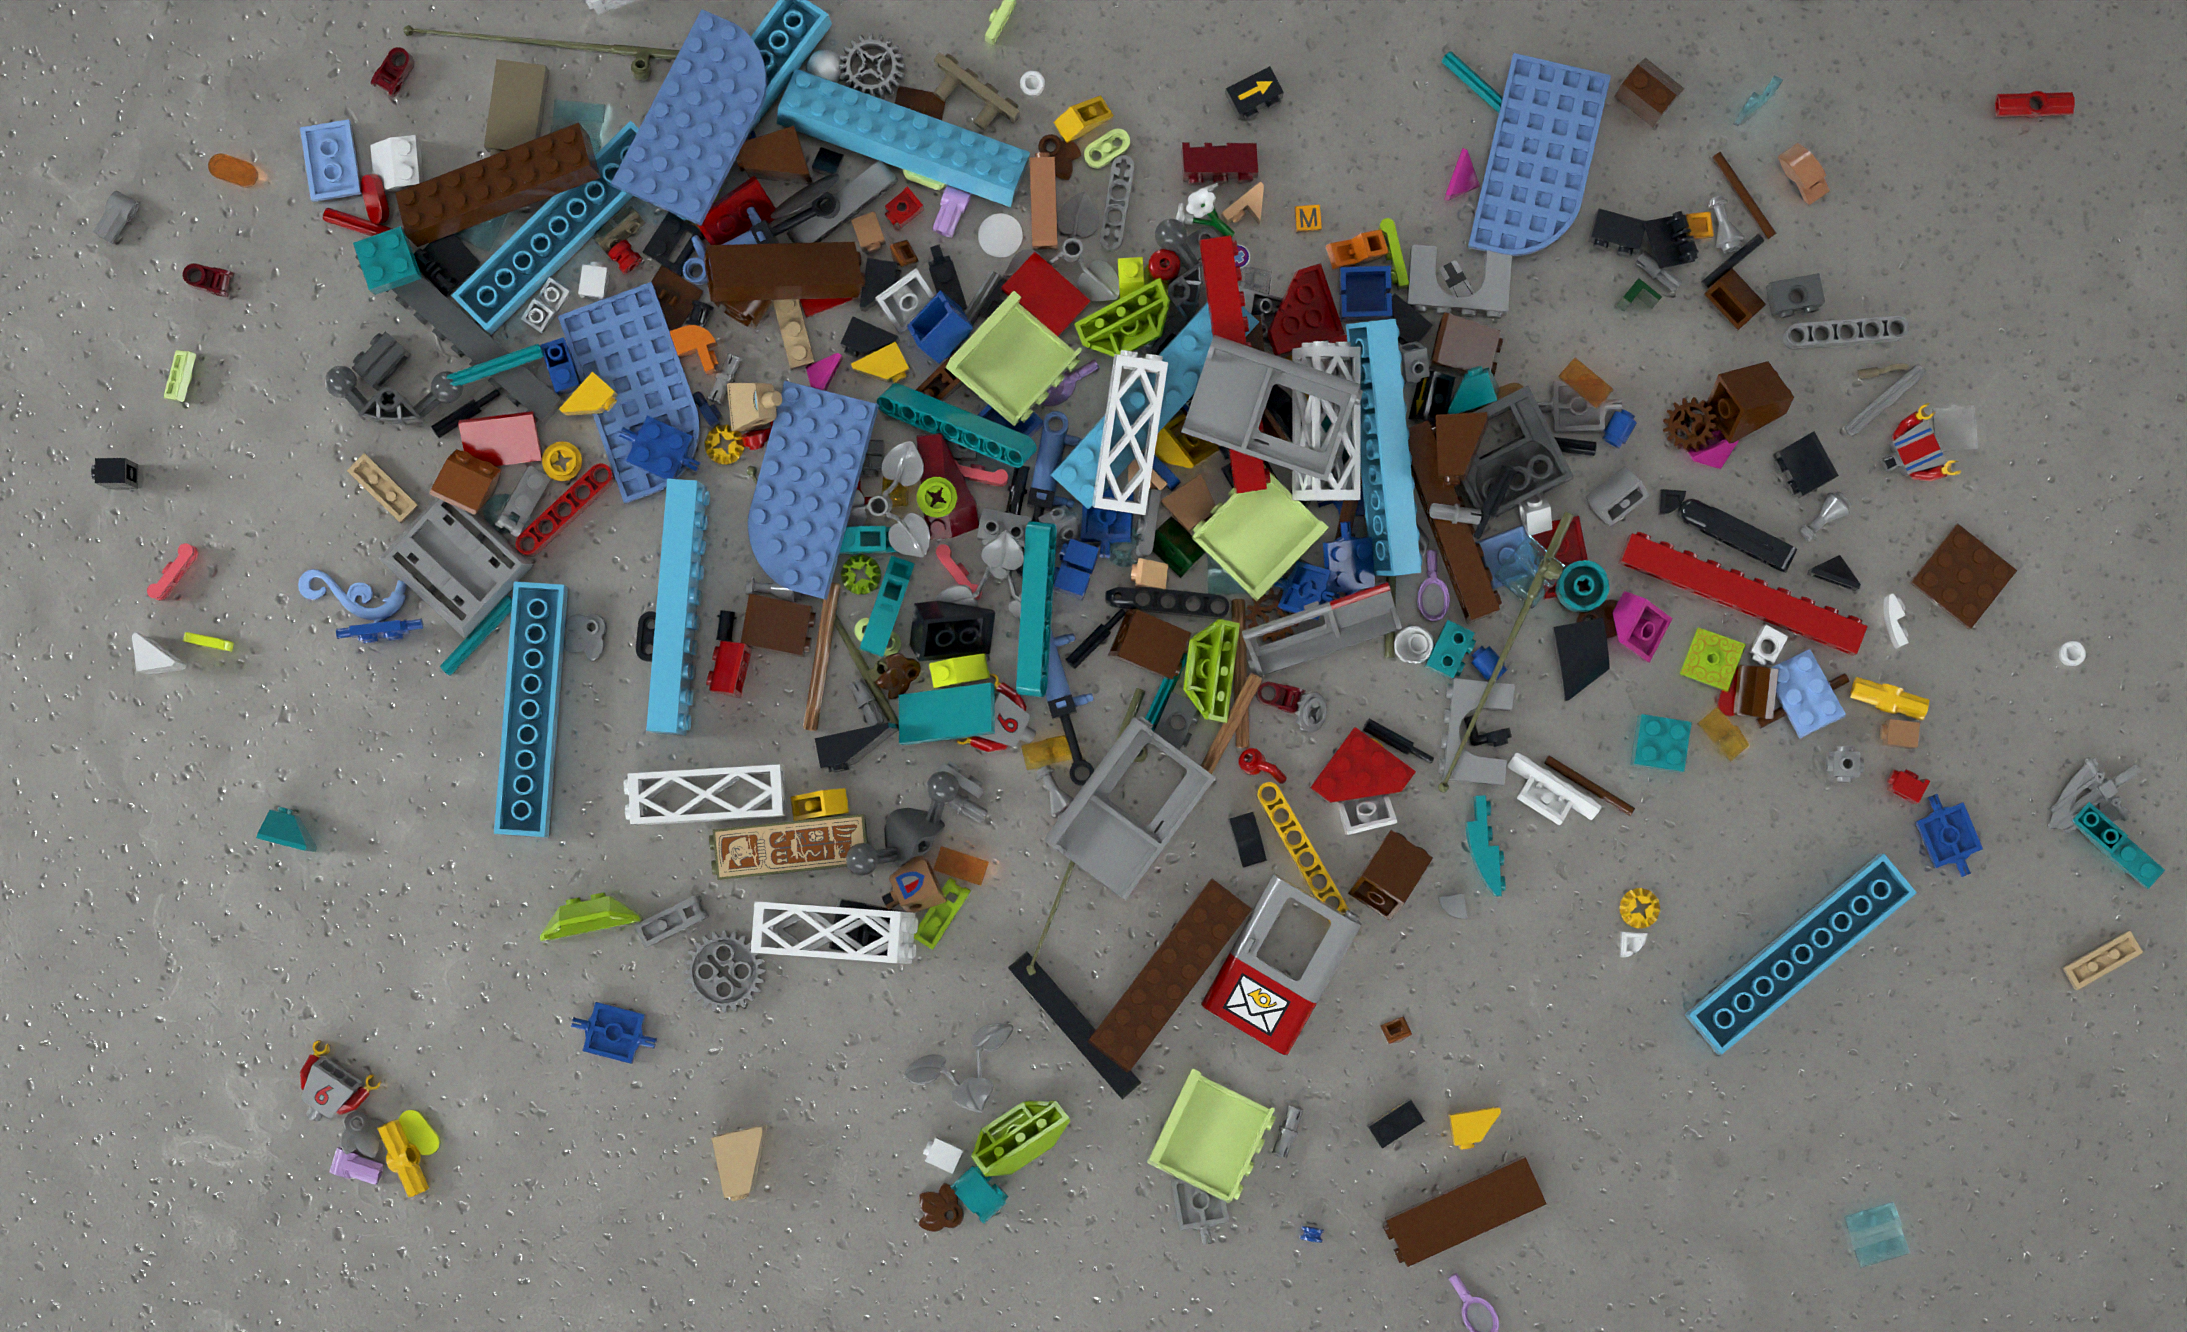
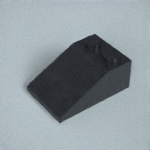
M1815 431L1774 455L1776 457L1774 463L1780 473L1784 472L1788 479L1786 485L1792 495L1796 494L1798 499L1839 476Z
M943 601L914 603L909 645L919 662L990 654L995 611Z
M884 723L815 738L820 768L828 769L829 772L834 773L849 770L848 765L859 762L899 729L898 724Z

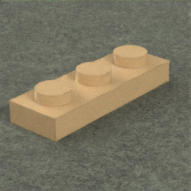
M799 299L773 300L790 369L793 370L815 363Z
M364 453L347 470L401 524L419 507L367 454Z
M2126 931L2063 967V970L2074 989L2079 990L2139 956L2143 951L2132 932Z

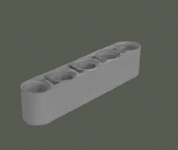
M876 162L834 195L840 202L838 215L831 219L815 216L791 228L786 235L793 243H819L894 186L898 181L897 177L885 162ZM828 199L820 205L822 211L830 209L831 200Z
M1902 316L1796 323L1784 332L1782 340L1787 348L1794 350L1896 342L1907 335L1909 323ZM1892 323L1900 326L1901 333L1899 335L1892 333L1890 329ZM1866 325H1871L1875 328L1876 335L1874 337L1866 333ZM1841 327H1847L1851 331L1850 338H1844L1841 335ZM1816 329L1824 330L1826 333L1825 340H1819L1816 337ZM1791 331L1800 333V342H1795L1791 339Z

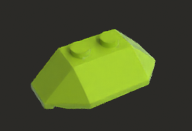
M1158 278L1074 323L1081 343L1085 347L1114 357V354L1120 355L1121 350L1133 352L1162 336L1170 299L1162 279Z
M1218 619L1189 641L1183 690L1205 719L1227 723L1240 623Z
M605 892L590 895L591 900L581 902L580 897L565 900L566 905L559 906L541 933L540 941L641 922L643 918L613 896L606 897Z
M1056 1100L1049 1102L1023 1101L980 1130L971 1157L985 1177L1011 1175L1054 1147L1069 1124L1070 1118Z

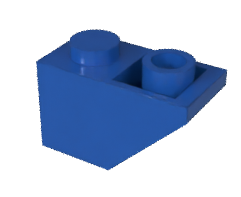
M565 338L541 344L540 346L555 393L558 396H563L574 392L582 383Z

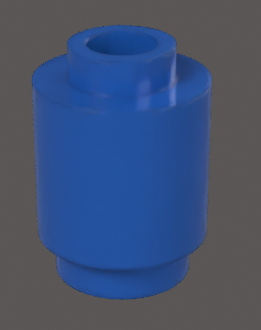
M1624 409L1621 412L1615 411L1603 431L1604 436L1602 439L1610 445L1620 448L1622 444L1627 442L1637 424L1633 420L1635 416Z
M1481 646L1471 655L1474 658L1471 663L1488 680L1491 678L1500 657L1490 646L1486 649ZM1504 664L1499 672L1497 679H1499L1508 670L1504 666Z

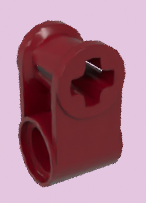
M401 47L391 49L381 66L374 73L371 85L374 87L379 86L389 92L390 97L394 98L401 90L404 81L414 67L413 57ZM405 55V63L401 66H396L398 56Z
M192 263L184 268L182 276L184 281L194 289L228 298L229 293L227 290L230 279L234 277L235 273L221 268H212ZM201 271V279L197 282H191L192 273Z
M1267 681L1259 686L1256 698L1263 705L1297 715L1295 713L1299 709L1297 702H1301L1302 696L1306 694V690ZM1264 687H1271L1274 690L1272 700H1266L1262 697L1261 691Z

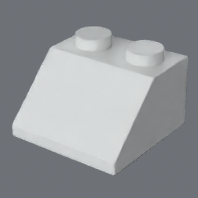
M416 135L390 137L370 145L373 174L380 177L385 194L395 193L424 182L421 141Z

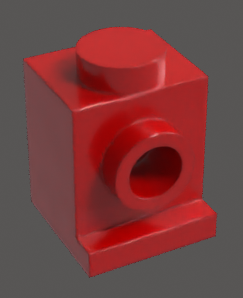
M907 186L885 205L887 212L884 215L893 226L897 223L902 229L924 211V206ZM900 204L907 206L906 210L902 212L897 207Z
M1893 769L1887 779V783H1889L1887 790L1912 804H1917L1920 802L1930 780L1921 779L1919 781V776L1912 771L1905 769L1903 772Z

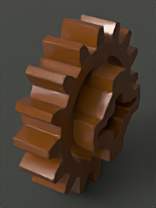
M1696 397L1692 398L1691 403H1688L1686 398H1683L1682 405L1680 406L1676 402L1673 403L1675 410H1667L1666 412L1670 418L1663 419L1664 424L1668 426L1663 429V432L1669 435L1667 440L1670 444L1674 443L1675 448L1678 450L1683 446L1685 452L1688 453L1691 447L1696 452L1699 451V445L1701 444L1708 447L1706 440L1708 438L1714 440L1715 437L1712 431H1718L1719 429L1714 424L1718 421V417L1713 414L1714 409L1711 406L1707 407L1708 404L1705 400L1698 403ZM1693 410L1700 411V412H1702L1704 415H1702L1701 413H1700V414H1695V413L1693 412ZM1690 418L1693 420V423L1691 424V431L1688 429V427H1690L1691 422ZM1677 435H1680V436L1686 435V436L1688 437V439H1682V438H1680V437L1677 436Z
M1270 588L1269 595L1264 594L1258 601L1252 597L1251 600L1255 605H1248L1246 608L1251 611V614L1246 615L1245 619L1252 621L1248 625V629L1259 626L1256 616L1262 618L1264 624L1270 622L1269 616L1265 613H1271L1272 610H1276V615L1280 618L1288 616L1283 613L1282 609L1278 608L1283 590H1280L1277 595L1274 594L1273 588ZM1274 599L1270 606H1259L1264 601ZM1299 623L1291 626L1298 627ZM1288 626L1279 632L1264 634L1262 642H1265L1269 637L1273 643L1276 642L1277 637L1284 639L1286 638L1285 633L1293 635L1294 632L1291 626Z

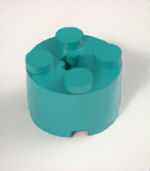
M1589 560L1577 561L1563 569L1556 581V596L1560 603L1568 610L1586 613L1597 608L1606 600L1610 590L1609 580L1605 570L1599 564ZM1585 581V587L1588 591L1580 592L1577 583Z
M972 1165L950 1187L956 1191L955 1194L973 1214L976 1213L980 1217L979 1220L985 1224L1007 1204L1005 1200L1009 1196L996 1184L991 1185L989 1183L992 1179L991 1176L985 1177L978 1166L974 1167Z

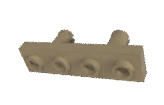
M940 52L934 58V65L942 70L946 76L933 92L935 96L945 102L957 85H962L986 104L973 121L983 131L986 130L997 114H1002L1013 123L1017 121L1020 117L1017 103L1008 97L1006 99L1000 97L997 94L999 91L989 83L985 85L977 80L979 76L969 68L964 70L957 65L959 62L947 53L945 56Z

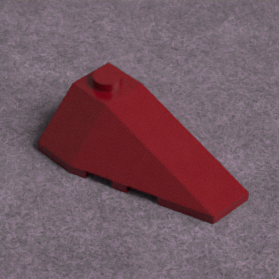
M943 434L917 435V449L924 463V472L920 479L921 484L932 477L947 479L955 487L958 497L955 508L946 516L936 518L924 513V519L930 530V540L953 538L978 529L977 503L955 463V459ZM943 488L938 493L928 491L931 497L934 498L931 507L937 502L946 503L944 498L941 497Z

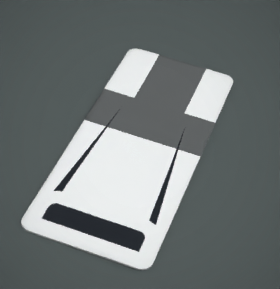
M1456 260L1439 268L1454 297L1463 298L1475 294Z

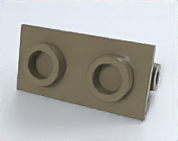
M632 206L628 209L625 207L613 218L617 223L615 227L608 222L596 232V236L593 239L607 255L616 244L629 238L645 224L644 220Z

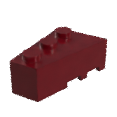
M1182 142L1183 182H1188L1189 185H1202L1203 181L1213 180L1214 184L1228 183V179H1238V182H1251L1253 178H1258L1257 143H1226V145L1221 146L1203 143V147H1190V142Z

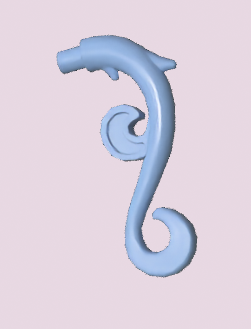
M311 569L303 573L298 582L299 591L302 596L315 600L326 593V588L322 587L320 590L315 591L311 589L310 582L315 577L323 579L348 611L360 618L374 620V623L382 622L395 614L401 608L406 598L404 594L407 585L400 580L397 582L395 592L392 591L390 597L383 599V602L386 603L376 608L363 607L356 601L358 596H362V603L364 604L372 599L373 590L366 583H354L349 587L346 594L328 574L317 569Z

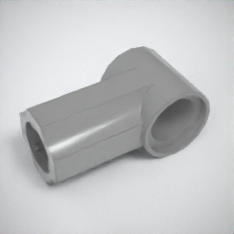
M114 191L105 205L106 211L93 233L111 244L115 242L126 222H130L139 209L138 202L119 191Z

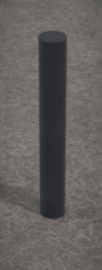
M1760 234L1753 237L1741 249L1701 281L1702 285L1706 289L1712 286L1764 242L1763 237Z

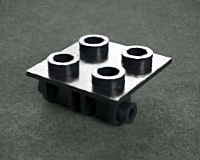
M1682 211L1673 213V216L1643 222L1659 269L1695 262V259L1698 258L1697 253L1699 251L1694 240L1691 241L1694 237L1686 236V234L1691 232V229L1684 230L1689 225L1686 215H1683Z
M455 234L430 242L423 250L420 248L414 253L419 270L445 297L480 263Z

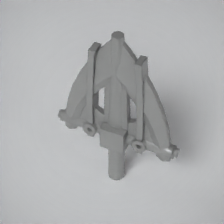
M2085 758L2086 764L2067 784L2058 802L2050 808L2053 814L2050 823L2047 825L2050 830L2053 828L2063 829L2065 833L2078 829L2072 820L2088 802L2094 806L2099 804L2100 808L2098 810L2112 822L2120 818L2124 821L2128 820V814L2131 812L2125 806L2122 807L2120 804L2122 801L2121 797H2116L2115 794L2119 792L2117 790L2118 787L2141 773L2140 768L2134 764L2112 780L2104 779L2106 774L2104 771L2100 772L2098 770L2096 758ZM2086 788H2089L2091 790L2084 796L2079 798L2077 801H2075L2077 795L2081 791H2083Z

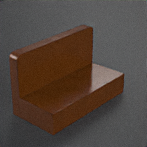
M1739 665L1734 715L1773 719L1779 669Z

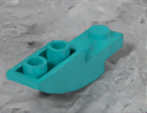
M855 526L846 527L839 555L899 552L889 542V530L891 527Z
M891 555L859 649L881 657L884 656L915 563Z
M1486 795L1474 796L1475 821L1465 822L1468 847L1482 881L1494 897L1502 896V891H1506L1505 876L1500 874V866H1504V852L1499 851V845L1489 846V841L1493 840L1492 826L1487 824V816H1491V802L1486 801Z
M2090 802L2073 818L2072 822L2103 854L2123 872L2131 875L2144 888L2149 889L2164 873L2165 869L2131 841L2123 830Z

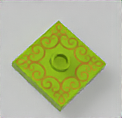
M1698 627L1680 675L1728 692L1746 644Z

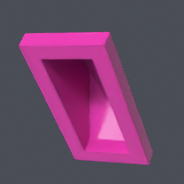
M1462 148L1444 197V200L1447 201L1480 187L1467 149Z
M835 353L805 367L812 388L827 390L843 360L841 354Z
M1718 429V431H1712L1715 437L1714 440L1709 438L1706 440L1708 447L1701 444L1699 445L1698 452L1693 447L1690 448L1688 454L1693 461L1718 469L1723 467L1739 440L1729 444Z

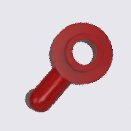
M774 420L770 422V428L753 430L743 434L741 438L744 447H749L750 450L764 447V443L769 439Z
M1249 748L1240 755L1239 766L1248 775H1256L1264 771L1271 774L1278 783L1283 784L1286 782V775L1276 765L1266 762L1264 755L1258 749Z

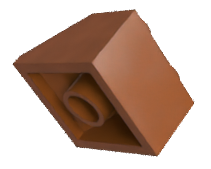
M456 449L446 459L429 494L475 515L493 496L501 469L495 467L490 462L471 456L466 451Z

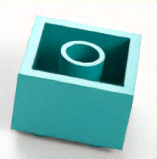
M401 226L353 243L368 289L374 295L422 279L409 239L405 236L404 229Z
M1645 714L1638 715L1630 765L1683 773L1685 771L1692 722Z

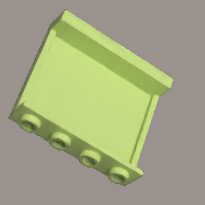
M1015 291L1005 299L950 358L946 366L950 372L1014 427L1020 420L1024 423L1034 411L1031 408L1036 403L1040 406L1049 396L1047 391L1052 386L1057 388L1065 378L1063 373L1067 369L1072 371L1081 360L1078 356L1082 351L1080 347L1074 351L1020 305L1021 296Z
M1271 473V483L1267 484V489L1237 494L1233 488L1228 493L1231 498L1225 504L1220 501L1210 511L1213 516L1207 522L1201 520L1194 527L1193 531L1195 534L1192 537L1256 601L1329 528L1323 521L1320 522L1299 500H1292V494Z
M1192 1068L1147 1163L1230 1203L1233 1198L1238 1199L1244 1186L1240 1182L1244 1175L1249 1176L1254 1166V1162L1251 1159L1254 1152L1259 1154L1265 1140L1262 1139V1135L1265 1129L1270 1131L1276 1119L1272 1115L1275 1109L1272 1107L1268 1109L1201 1076V1072Z

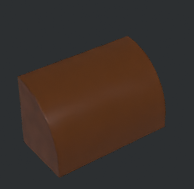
M1733 268L1704 293L1737 330L1743 327L1766 305Z

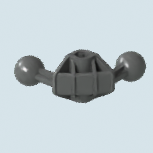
M1176 219L1163 220L1155 230L1157 244L1162 249L1174 251L1187 270L1172 281L1168 287V295L1180 312L1165 322L1162 336L1171 326L1177 331L1181 330L1193 318L1196 308L1200 304L1198 300L1201 285H1203V281H1201L1202 263L1198 261L1186 244L1187 231L1185 226ZM1176 286H1182L1184 288V293L1182 295L1175 294L1174 290ZM1161 337L1139 349L1144 354H1151L1155 343Z
M346 366L331 368L327 372L324 381L327 391L335 397H345L359 413L358 415L361 419L376 421L382 425L389 423L406 426L409 423H423L425 421L423 418L441 402H455L463 392V385L453 386L450 384L453 379H447V375L453 373L450 371L437 374L431 382V392L414 407L403 395L390 387L381 389L368 401L356 388L357 377L355 373Z
M946 771L934 773L927 782V793L932 799L929 811L913 808H902L893 811L888 816L884 828L886 849L875 850L874 847L866 843L855 844L846 855V864L850 871L861 876L868 875L876 869L878 864L893 862L897 867H901L913 857L926 854L931 849L934 839L944 830L945 824L941 820L945 803L954 800L958 794L959 783L956 777Z

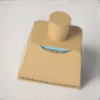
M727 384L732 431L750 432L776 419V406L781 405L782 395L780 392L774 391L772 384Z

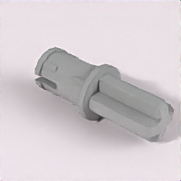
M1644 251L1635 262V264L1648 272L1653 280L1658 279L1674 292L1682 284V281L1666 268L1659 269L1656 259L1647 251Z
M1433 503L1429 511L1431 518L1449 520L1453 524L1463 522L1479 525L1481 516H1478V514H1481V509L1460 507L1459 504L1451 506Z
M863 678L856 680L855 684L853 682L849 684V688H851L859 704L857 707L862 709L869 725L882 724L884 719L875 704L876 699L871 696Z
M957 794L954 800L945 803L956 809L958 814L961 812L979 823L983 822L988 812L985 808L970 801L967 795L963 797Z

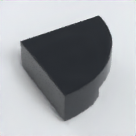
M1661 489L1658 515H1665L1676 510L1684 501L1686 491Z

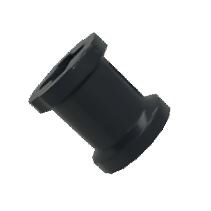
M693 300V309L685 325H697L707 330L706 323L710 311H713L714 307L707 303Z

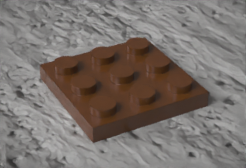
M1956 524L1911 580L1910 584L1970 630L2017 570L1961 525Z

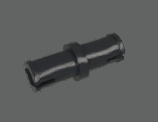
M1028 466L1014 467L1011 486H1008L1007 490L1009 491L1006 513L1021 515L1024 494L1027 495L1028 491L1025 489L1030 470Z

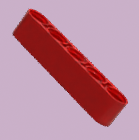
M603 463L592 466L516 538L515 543L518 551L528 557L539 554L612 486L615 480L612 469ZM600 470L608 471V478L604 482L596 480V475ZM582 487L590 489V494L586 499H579L578 491ZM564 504L571 505V513L567 516H561L559 512ZM546 521H551L553 523L552 531L547 534L542 533V524ZM528 538H532L535 543L533 549L525 551L523 549V542Z

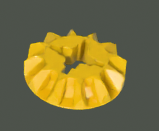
M728 424L717 425L709 431L704 441L708 457L722 465L737 461L744 451L740 431H732L731 426ZM720 435L726 441L735 440L728 445L729 454L723 448L717 447L721 443Z
M555 442L545 450L542 457V466L550 478L556 481H569L578 475L582 467V455L577 447L569 442ZM559 452L564 458L571 459L566 463V471L560 465H553L559 461Z
M1644 888L1628 891L1620 902L1622 919L1634 928L1641 929L1651 926L1657 921L1661 911L1659 899L1652 891ZM1635 898L1641 904H1650L1644 909L1645 918L1640 912L1630 913L1637 907Z

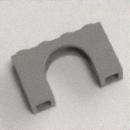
M1412 244L1410 248L1409 286L1407 288L1406 303L1418 313H1426L1427 309L1437 310V314L1441 315L1444 312L1452 314V311L1462 312V316L1476 317L1477 313L1487 314L1486 317L1492 319H1500L1502 315L1507 314L1512 255L1487 250L1485 253L1481 288L1471 296L1458 298L1445 293L1436 280L1437 246Z
M1454 678L1452 684H1447L1446 698L1450 699L1449 709L1445 708L1443 723L1448 725L1447 734L1443 733L1441 739V748L1445 749L1444 759L1440 758L1438 773L1442 774V780H1445L1461 744L1459 728L1462 719L1468 712L1477 709L1488 684L1486 681ZM1494 683L1483 708L1511 711L1515 685ZM1464 747L1449 780L1504 786L1507 760L1478 757L1471 754Z

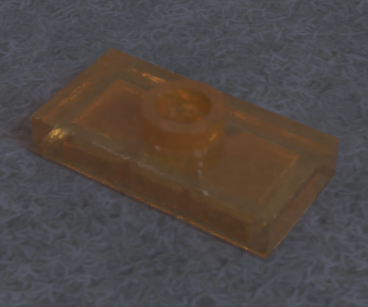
M1576 357L1559 375V378L1596 409L1613 392L1611 386Z
M941 846L933 870L981 886L989 862Z

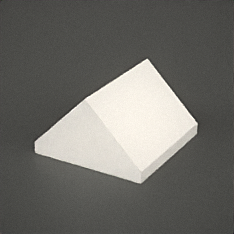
M915 268L875 297L893 326L901 334L908 329L907 325L935 296Z
M134 632L132 635L137 672L152 675L184 670L187 667L184 662L150 637Z
M1388 794L1337 802L1345 836L1397 823Z

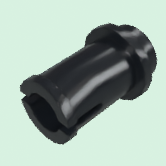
M720 610V615H717L719 623L716 640L732 642L734 619L737 620V617H735V612Z

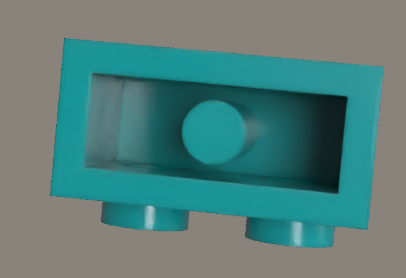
M1447 620L1424 667L1450 680L1455 675L1460 676L1466 664L1462 662L1465 653H1471L1476 643V640L1472 639L1475 632Z

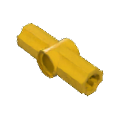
M1855 677L1849 696L1851 699L1874 705L1878 710L1891 714L1899 713L1921 721L1924 720L1930 701L1929 699L1904 692V689L1885 683L1881 685L1859 677Z
M395 1119L378 1127L379 1134L388 1151L386 1155L387 1166L392 1172L398 1173L407 1196L413 1197L429 1189L419 1166L420 1152L414 1144H409L399 1120Z

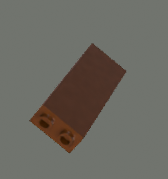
M855 242L707 245L703 259L711 302L858 298L861 288L865 287V274L860 271L861 254L856 250Z
M1521 1156L1386 1217L1385 1221L1387 1224L1383 1228L1389 1240L1394 1238L1398 1248L1393 1250L1399 1263L1404 1262L1409 1267L1540 1208L1547 1203L1526 1157Z

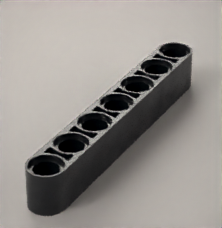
M1026 951L1008 969L1123 1100L1141 1084V1081L1132 1071L1126 1072L1087 1042L1096 1029L1037 962L1034 964L1036 974L1029 975L1026 967L1031 964L1033 957Z

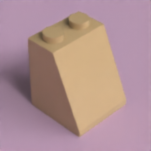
M766 1124L716 1135L711 1138L724 1198L731 1197V1201L746 1199L749 1197L748 1193L754 1190L767 1132Z

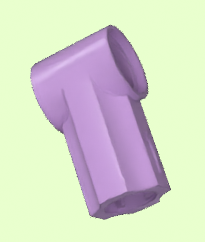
M947 185L940 203L942 206L932 230L945 237L953 238L961 215L965 213L972 193Z
M337 1147L329 1172L340 1177H353L377 1185L383 1173L384 1163L359 1156V1153L354 1151L350 1154H345L342 1148Z

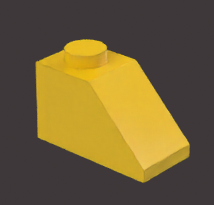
M1100 95L1070 106L1053 123L1059 130L1060 135L1068 143L1083 137L1111 119L1114 115Z
M896 342L851 363L854 372L886 383L891 381L898 383L906 379V374L910 372Z
M591 372L559 410L566 416L601 414L604 410L609 411L616 404L617 400L615 398L618 394L594 372Z
M846 788L821 790L790 797L793 821L849 813Z
M1497 1106L1448 1114L1453 1145H1459L1460 1150L1474 1148V1143L1481 1142L1501 1114V1108Z

